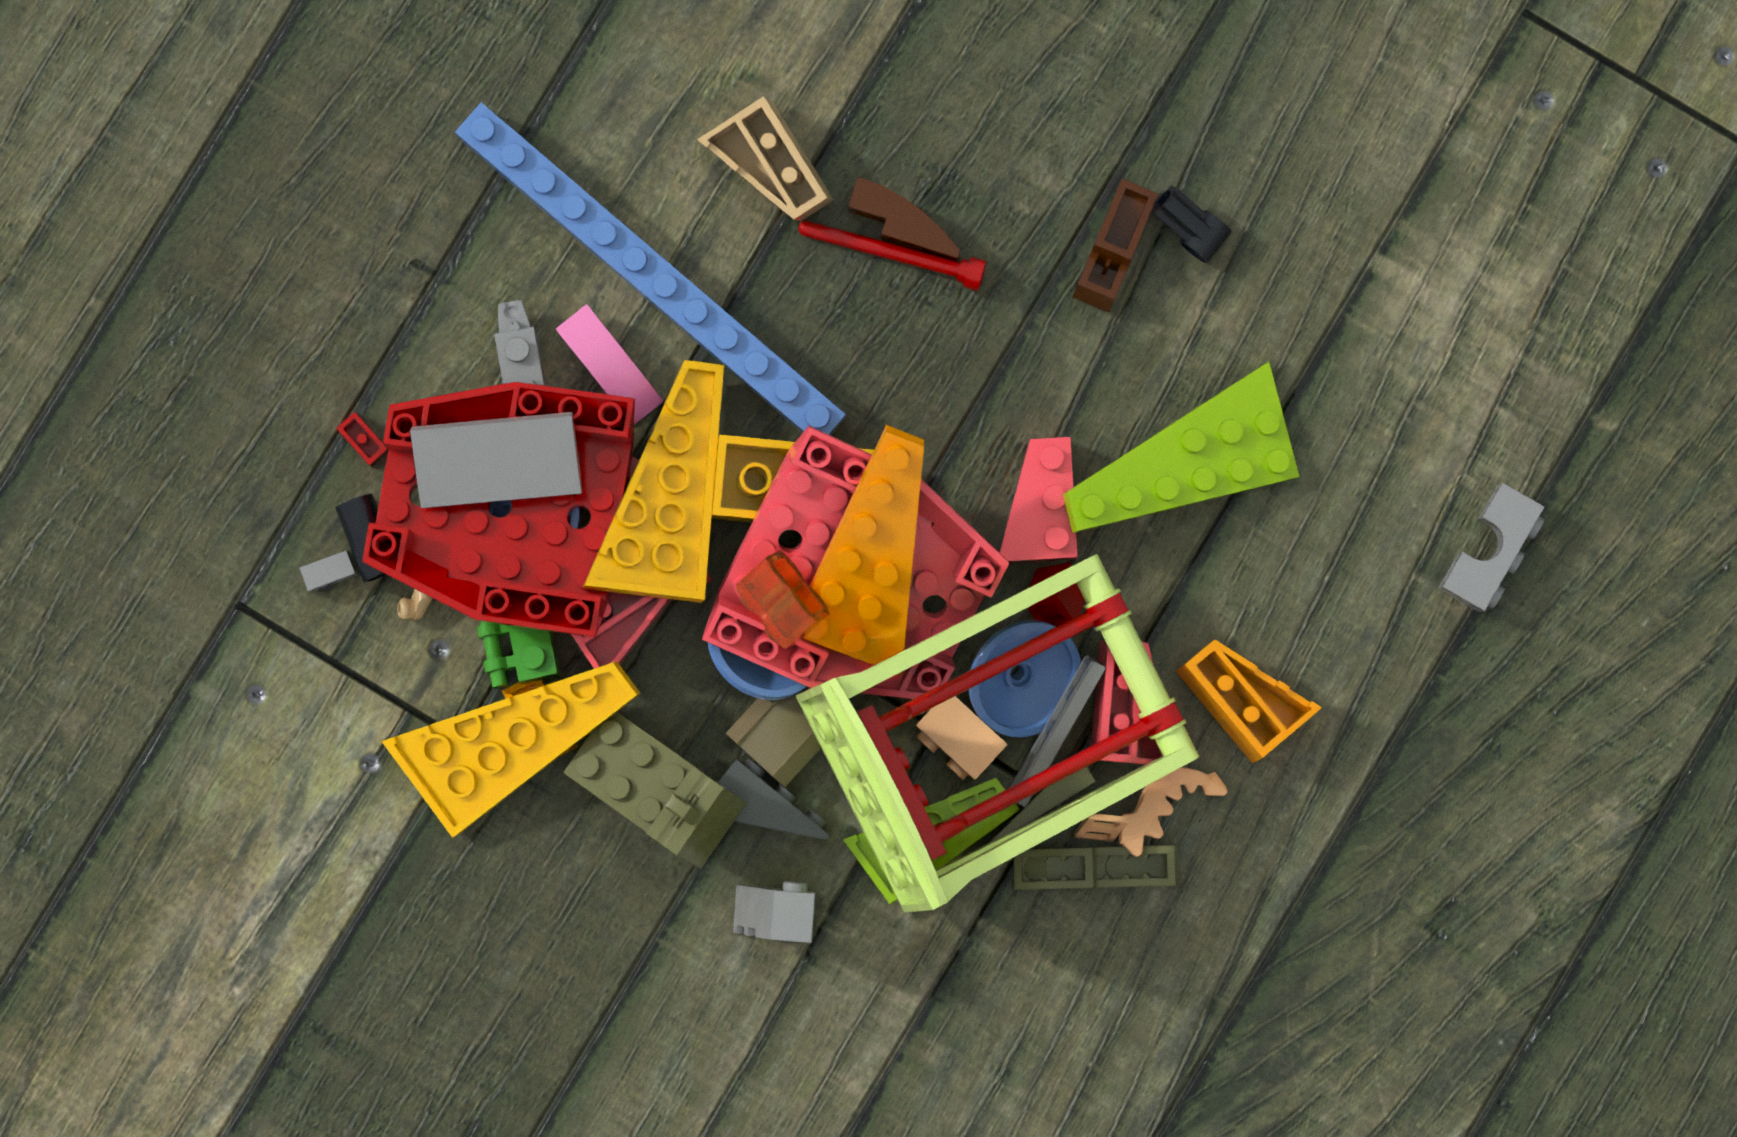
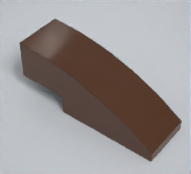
M857 177L848 205V212L885 223L881 233V239L958 261L959 248L946 232L926 213L893 191L869 180Z
M1121 179L1073 298L1110 312L1158 193Z

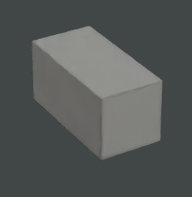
M347 550L299 567L309 592L358 575L350 552Z

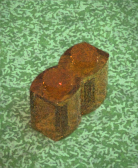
M780 550L767 556L735 585L742 604L749 611L761 617L768 637L785 649L799 642L830 614L822 598L811 586L805 583L796 565Z

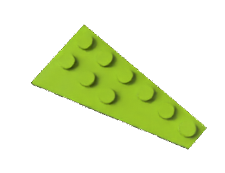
M1270 362L1261 365L1111 464L1063 493L1072 533L1298 478L1299 473Z

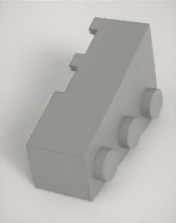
M785 881L783 882V888L736 885L733 933L747 936L755 935V937L769 940L811 943L813 939L816 891L808 890V882Z

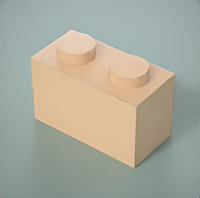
M956 696L931 708L916 725L921 731L916 738L931 752L935 753L940 748L951 758L946 765L962 780L968 775L973 780H976L1008 745Z

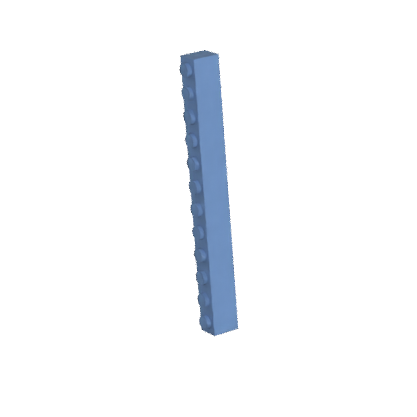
M482 102L455 131L459 140L718 362L724 365L725 368L801 433L808 426H811L828 435H832L846 419V414Z

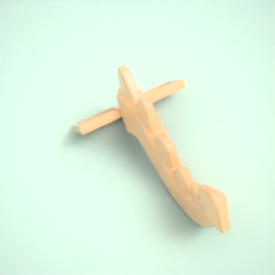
M1181 767L1147 785L1143 789L1133 812L1121 813L1120 816L1095 813L1081 822L1074 831V838L1113 842L1119 835V844H1122L1134 857H1139L1143 852L1145 835L1160 839L1163 836V830L1158 817L1169 816L1173 813V807L1166 797L1179 801L1182 798L1181 785L1185 786L1188 793H1193L1197 786L1200 785L1204 795L1225 796L1228 791L1216 772L1207 775L1196 769ZM1094 821H1105V822H1114V823H1103V822H1094ZM1088 832H1098V833H1107V834H1097V833H1088Z

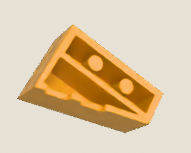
M1213 640L1178 668L1176 672L1253 764L1266 756L1322 707L1313 701L1309 702L1289 689L1290 687L1280 680L1276 681L1259 670L1258 666L1219 641Z

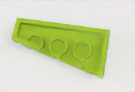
M994 778L924 808L934 826L1005 791L998 779ZM1013 804L942 842L947 853L932 860L935 870L952 862L1020 812L1018 806ZM864 832L843 839L888 903L893 905L897 902L898 899Z

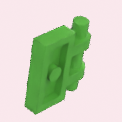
M480 621V625L477 626L478 637L484 642L487 660L483 663L485 673L490 675L492 689L507 687L506 672L511 670L517 671L518 681L521 684L560 676L552 631ZM510 635L513 655L502 657L499 637Z

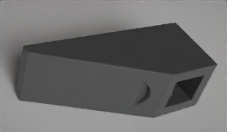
M749 758L744 764L736 759L718 781L747 802L735 821L823 840L829 838L830 834L825 831L829 823L812 809L806 815L793 805L798 798L780 783L774 789L762 780L767 773Z

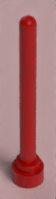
M802 221L798 226V231L802 236L957 277L956 282L963 283V288L979 291L986 267V260L971 257L970 260L962 258L961 262L810 221Z

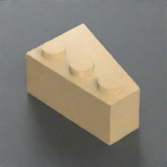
M761 97L697 139L794 220L803 221L834 201L770 98Z

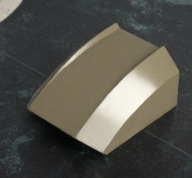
M806 687L804 690H802V691L799 692L798 694H800V693H802V692H804V691H806V690H808V689H810V688H809V687ZM796 695L779 700L758 698L726 732L736 744L785 788L821 749Z

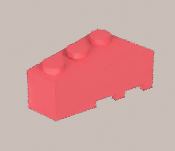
M1071 437L1030 439L999 551L1009 561V564L1075 560L1078 557L1076 532L1072 533L1063 498V493L1073 488Z
M609 592L608 604L596 638L571 635L594 669L616 661L621 665L672 599Z
M1100 640L1098 661L1106 669L1096 684L1091 746L1139 722L1138 714L1141 713L1105 640ZM1142 642L1152 661L1149 644ZM1145 736L1099 761L1146 765L1163 755L1155 739L1150 740L1149 737Z

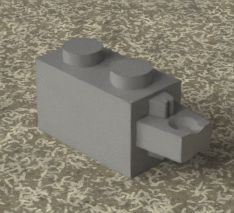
M522 300L498 304L499 333L494 334L503 384L522 382L547 386L538 333L530 325Z

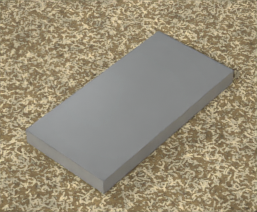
M573 412L414 426L410 429L421 508L582 493L583 488Z

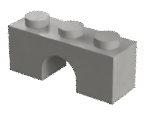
M1504 483L1497 485L1477 519L1489 526L1496 534L1497 549L1495 554L1486 561L1474 559L1464 552L1457 554L1438 589L1477 612L1485 611L1487 606L1493 609L1505 590L1504 587L1500 586V583L1507 571L1514 574L1524 558L1525 553L1519 550L1526 538L1528 537L1533 540L1544 523L1545 519L1540 517L1544 506Z

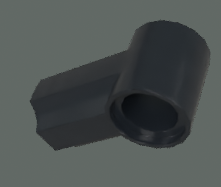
M1170 186L1157 197L1150 211L1152 215L1181 239L1179 241L1180 244L1190 254L1208 264L1232 233L1231 229L1210 212L1201 210L1174 186Z

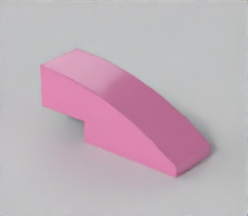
M587 304L556 328L558 334L606 394L635 399L634 426L664 402Z

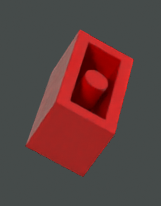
M356 412L336 428L369 466L373 467L388 454V449L380 438Z

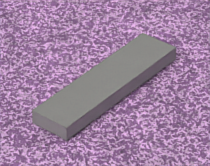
M1089 655L1084 657L1009 788L1049 768L1106 669L1100 661ZM1033 795L1017 803L1026 807Z

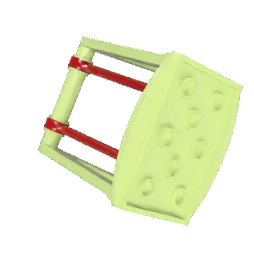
M1098 554L862 672L835 677L796 695L904 913L934 910L948 903L974 878L1199 758L1184 727V724L1187 722L1182 718L1175 704V698L1169 697L1128 616L1132 613L1128 610L1120 594V589L1115 590ZM1075 583L1086 602V605L1083 606L1085 609L1084 613L880 716L877 715L873 705L855 711L849 698ZM1090 627L1095 628L1096 631L1100 630L1141 711L1138 714L1139 722L978 805L933 826L924 808L929 805L926 795L919 784H912L906 770L910 769L909 762L900 747L894 749L886 732ZM1145 736L1149 737L1150 740L1155 739L1163 755L1162 757L935 870L932 860L947 853L942 842Z

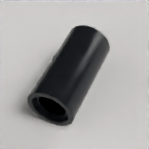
M373 494L363 495L336 506V512L363 583L387 576L362 562L369 523H376L378 512Z

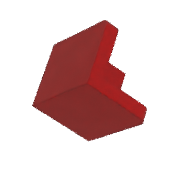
M1067 562L1038 568L1034 573L1030 587L1071 567L1072 564ZM1075 583L1027 609L1035 620L1044 621L1057 627L1080 615L1085 600Z

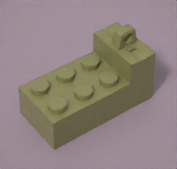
M616 712L590 733L563 772L640 827L647 835L672 853L702 869L747 804L746 801L619 712Z

